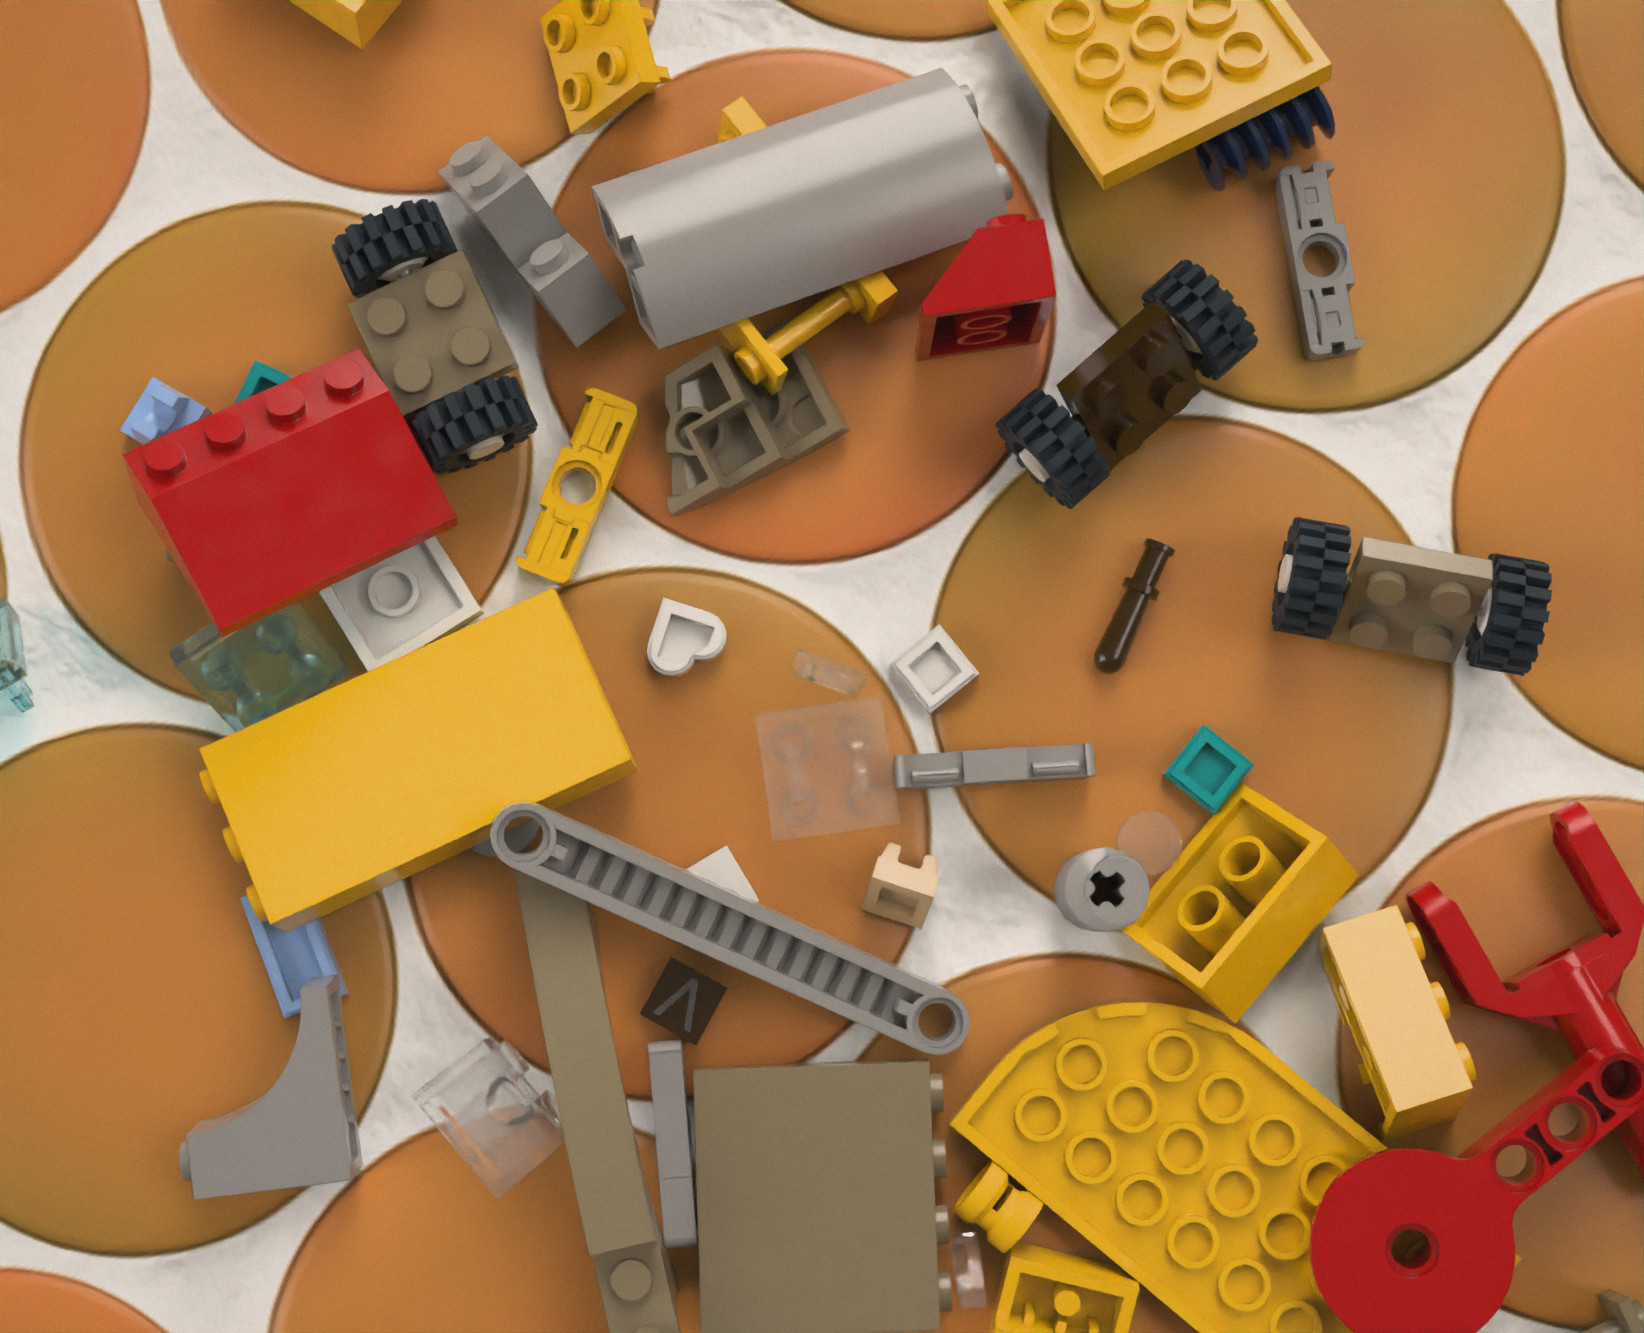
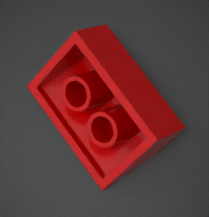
M1007 214L987 221V227L978 228L922 302L915 346L917 361L1040 343L1056 299L1044 219L1026 221L1024 214Z

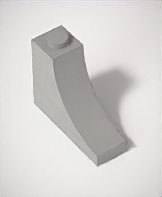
M338 974L312 977L300 988L301 1016L297 1040L291 1057L274 1086L252 1103L234 1112L200 1120L186 1134V1141H182L180 1145L179 1161L183 1179L185 1181L192 1180L194 1200L351 1181L363 1165Z

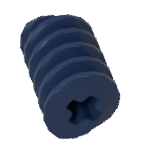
M1317 86L1195 146L1200 166L1214 190L1221 192L1225 189L1223 170L1227 168L1238 181L1242 182L1248 177L1245 161L1248 158H1251L1260 170L1265 171L1269 169L1268 149L1271 147L1274 148L1281 159L1288 160L1293 155L1290 140L1292 137H1295L1302 147L1307 150L1315 145L1313 127L1317 126L1326 138L1332 139L1335 134V121L1332 109L1325 95Z

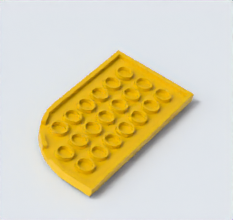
M1118 1002L1093 1006L1070 1013L1046 1024L1024 1038L1006 1053L948 1122L1199 1333H1354L1333 1313L1315 1281L1309 1254L1311 1223L1321 1197L1340 1173L1356 1161L1388 1148L1267 1048L1245 1032L1223 1020L1196 1010L1153 1002ZM1415 1229L1404 1230L1398 1233L1393 1239L1391 1246L1392 1256L1402 1260L1417 1256L1423 1248V1233ZM1515 1253V1266H1516V1265L1518 1264V1262L1522 1259V1258H1521L1519 1255H1517L1516 1253Z

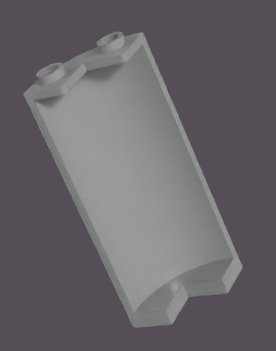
M942 67L591 186L606 243L625 267L639 323L658 349L969 240L978 228L987 227V221L1009 214L1006 201L1013 197V188L1009 174L1003 164H995L986 137L978 122V107L972 90L966 84L958 86Z

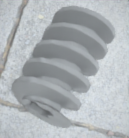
M1104 847L1084 851L1067 860L1057 873L1054 893L1056 905L1066 920L1081 929L1093 932L1121 930L1137 921L1147 906L1150 888L1147 873L1139 860L1133 859L1121 850ZM1107 878L1111 884L1106 888L1105 894L1110 901L1092 902L1089 896L1093 894L1096 888L1090 879Z

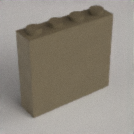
M928 1059L696 1067L693 1070L701 1333H881L940 1330V1312L952 1311L950 1271H938L937 1245H949L947 1205H935L934 1179L946 1178L945 1139L932 1138V1113L944 1111L942 1073H930Z

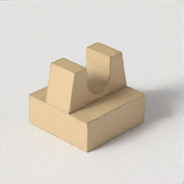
M889 842L881 857L878 856L861 910L922 929L940 876L937 875L938 858L926 854L920 869L899 863L898 858L901 853V846Z

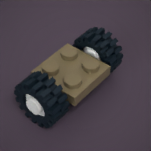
M420 199L415 204L412 200L403 201L398 208L394 209L393 205L382 208V213L376 216L370 213L362 217L363 223L351 224L345 228L346 234H340L334 239L335 244H332V251L352 295L357 297L356 300L348 303V307L378 373L390 391L405 421L412 418L416 419L412 421V427L432 471L437 472V474H443L446 471L449 473L457 472L463 466L468 469L476 466L479 461L484 459L489 461L496 457L495 454L501 451L507 452L515 447V443H521L528 439V435L537 430V421L517 378L514 376L511 378L503 376L518 369L519 366L468 255L463 249L457 250L437 204L434 201L428 202V199Z
M1301 517L1294 518L1292 526L1289 527L1287 533V541L1283 545L1282 561H1279L1277 570L1279 575L1274 587L1276 595L1272 603V611L1274 612L1272 625H1274L1273 629L1275 631L1324 640L1329 637L1330 641L1455 663L1465 641V647H1468L1466 659L1471 667L1524 676L1525 673L1531 670L1532 662H1535L1539 655L1537 646L1543 643L1545 636L1543 626L1544 622L1548 623L1550 611L1546 610L1547 604L1551 601L1552 590L1548 589L1552 582L1551 573H1548L1550 567L1545 562L1498 553L1490 554L1487 560L1363 537L1350 571L1346 572L1351 553H1348L1351 547L1350 528L1345 525Z

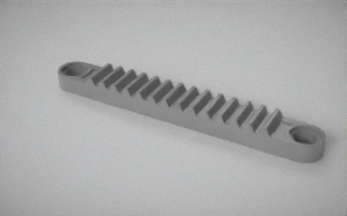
M527 800L509 803L499 810L492 821L490 830L492 849L501 861L518 871L924 1053L932 1055L948 1054L960 1047L968 1035L970 1027L969 1012L964 1003L948 989L913 974L892 962L880 959L870 952L860 950L850 943L838 940L821 930H816L799 920L792 919L775 909H770L753 899L741 896L731 889L721 887L711 880L699 877L682 867L675 866L660 857L653 856L636 846L624 843L614 836L602 833L592 826L580 823L541 804ZM519 816H528L539 822L543 830V836L537 848L531 852L520 853L508 847L504 840V831L512 819ZM930 1004H945L952 1011L953 1017L949 1030L940 1037L932 1038L923 1035L919 1030L918 1024L920 1013Z

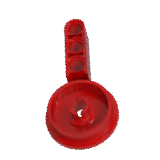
M1612 1044L1598 1045L1586 1052L1458 1155V1158L1430 1149L1400 1147L1370 1154L1347 1167L1334 1179L1321 1197L1314 1213L1309 1236V1254L1313 1275L1324 1300L1333 1313L1354 1333L1478 1332L1498 1311L1510 1288L1515 1266V1241L1512 1226L1515 1211L1524 1200L1644 1105V1059L1631 1051ZM1623 1060L1629 1068L1630 1078L1628 1084L1622 1091L1616 1094H1606L1601 1084L1602 1072L1608 1064ZM1562 1103H1573L1578 1112V1121L1575 1128L1565 1135H1552L1548 1123L1550 1113L1556 1106ZM1510 1145L1523 1146L1527 1157L1523 1170L1513 1177L1500 1176L1496 1169V1160L1499 1153ZM1409 1229H1415L1423 1233V1248L1417 1256L1405 1260L1392 1256L1391 1246L1393 1239L1398 1233Z

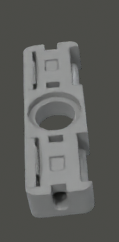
M1329 161L1313 162L1311 167L1306 170H1301L1299 165L1286 166L1280 171L1274 182L1303 354L1309 361L1352 356L1365 343V338L1356 339L1350 297L1347 292L1355 285V277L1345 223L1336 224L1330 184L1327 179L1335 167ZM1312 246H1323L1329 249L1336 260L1335 271L1325 277H1317L1310 274L1303 264L1304 251Z
M1094 743L895 755L893 758L895 790L1073 780L1096 776Z
M683 1039L654 1041L648 1043L665 1249L698 1246L695 1167Z

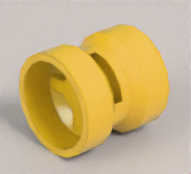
M990 1161L961 1194L952 1212L965 1223H977L987 1233L988 1242L1004 1254L1027 1231L1044 1203L1029 1190H1017L1009 1183L1008 1173L994 1161Z

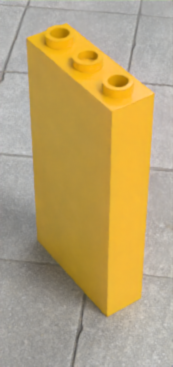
M554 587L199 749L207 767L199 772L204 790L215 806L222 804L230 826L223 829V836L227 847L238 864L245 862L254 883L246 888L250 904L261 922L269 920L270 925L286 932L292 931L490 840V830L494 817L501 808L511 802L527 800L555 810L639 771L565 604ZM519 816L512 819L505 827L504 833L533 820V818Z

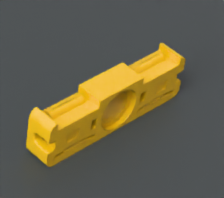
M589 388L584 393L587 400L591 401V403H585L571 436L569 445L572 446V449L562 446L539 501L541 508L546 511H540L523 552L527 554L526 559L516 557L518 566L524 572L533 576L539 575L544 577L551 583L561 587L569 586L575 577L640 419L638 409L634 403L597 388ZM584 471L591 474L596 481L595 494L586 503L578 505L569 503L562 497V482L570 473Z

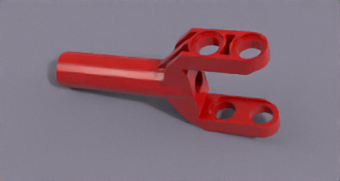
M1572 801L1550 814V822L1553 828L1552 842L1603 929V933H1588L1501 982L1456 902L1445 897L1440 889L1431 881L1422 884L1405 895L1414 919L1463 1004L1558 1030L1575 1061L1598 1045L1607 1044L1624 1048L1644 1059V1048L1616 1001L1623 971L1636 955L1644 924V905L1595 820L1579 802ZM1623 1060L1614 1061L1603 1070L1601 1084L1606 1094H1616L1622 1091L1628 1084L1630 1078L1629 1068ZM1643 1105L1614 1129L1644 1180Z

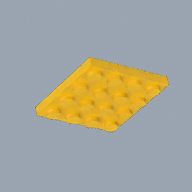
M987 0L989 17L1104 191L1331 80L1332 63L1286 0Z

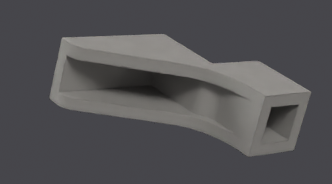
M488 135L479 141H471L458 148L450 157L449 164L438 171L449 189L516 270L554 324L576 348L627 311L593 258L565 230L530 176Z

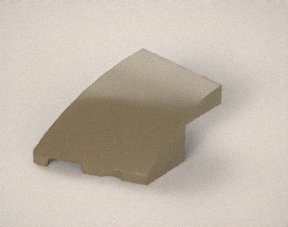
M786 319L763 333L762 337L764 339L768 338L790 321ZM805 343L781 359L788 368V372L782 389L773 396L770 395L761 382L754 385L743 375L734 359L736 350L732 351L718 344L665 376V407L670 415L669 426L666 430V453L671 456L672 495L667 497V507L671 515L679 516L731 494L792 464L850 431Z

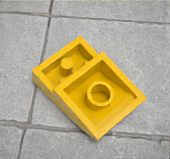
M1017 1241L1006 1253L988 1333H1128L1140 1290L1139 1282L1120 1266Z

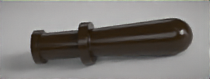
M1146 538L1143 544L1145 546L1144 552L1132 578H1124L1122 586L1126 591L1095 650V665L1103 673L1112 674L1123 667L1149 600L1156 601L1160 592L1155 587L1168 558L1173 557L1175 550L1154 539Z

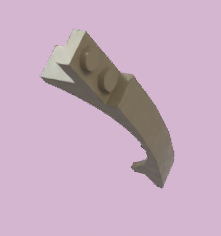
M514 869L541 1023L589 1256H593L609 1331L610 1333H682L674 1301L679 1290L677 1277L667 1248L665 1249L664 1239L650 1196L620 1071L607 1003L598 927L594 910H591L590 902Z

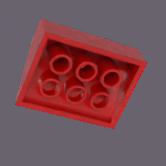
M359 348L122 454L138 503L222 638L458 525L456 514L390 391Z

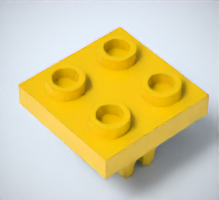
M561 0L540 17L544 43L549 51L558 85L559 100L565 111L570 134H591L644 94L656 92L658 84L671 81L668 68L655 64L646 26L655 23L652 9L640 7L639 0Z

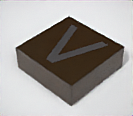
M671 957L640 1014L697 1045L728 987Z

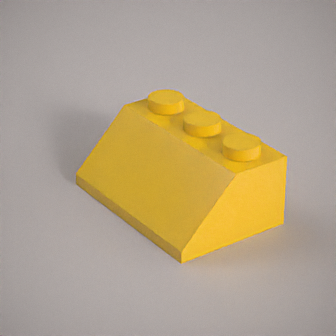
M1240 782L1218 811L1213 814L1150 889L1147 906L1137 921L1121 929V931L1193 993L1236 1024L1359 877V874L1328 837Z

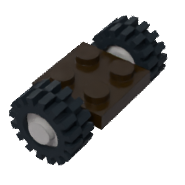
M1181 260L1142 295V300L1145 301L1143 303L1144 309L1056 385L1069 411L1063 405L1059 407L1055 398L1051 395H1046L1041 389H1034L996 423V427L999 429L998 433L1006 441L1005 445L1008 450L1016 455V460L1021 467L1026 468L1030 472V477L1037 484L1040 483L1044 491L1051 498L1054 496L1059 504L1072 509L1109 477L1111 470L1128 455L1136 452L1151 434L1174 414L1181 412L1191 399L1202 390L1194 370L1199 369L1202 376L1208 379L1211 377L1212 380H1218L1253 350L1258 343V337L1253 334L1255 328L1251 322L1244 319L1247 314L1243 308L1236 306L1232 301L1234 296L1227 289L1223 291L1219 287V280L1212 274L1207 276L1204 268L1200 265H1193L1190 260Z

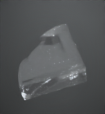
M955 1233L954 1238H951L958 1303L962 1305L963 1309L986 1307L977 1233Z

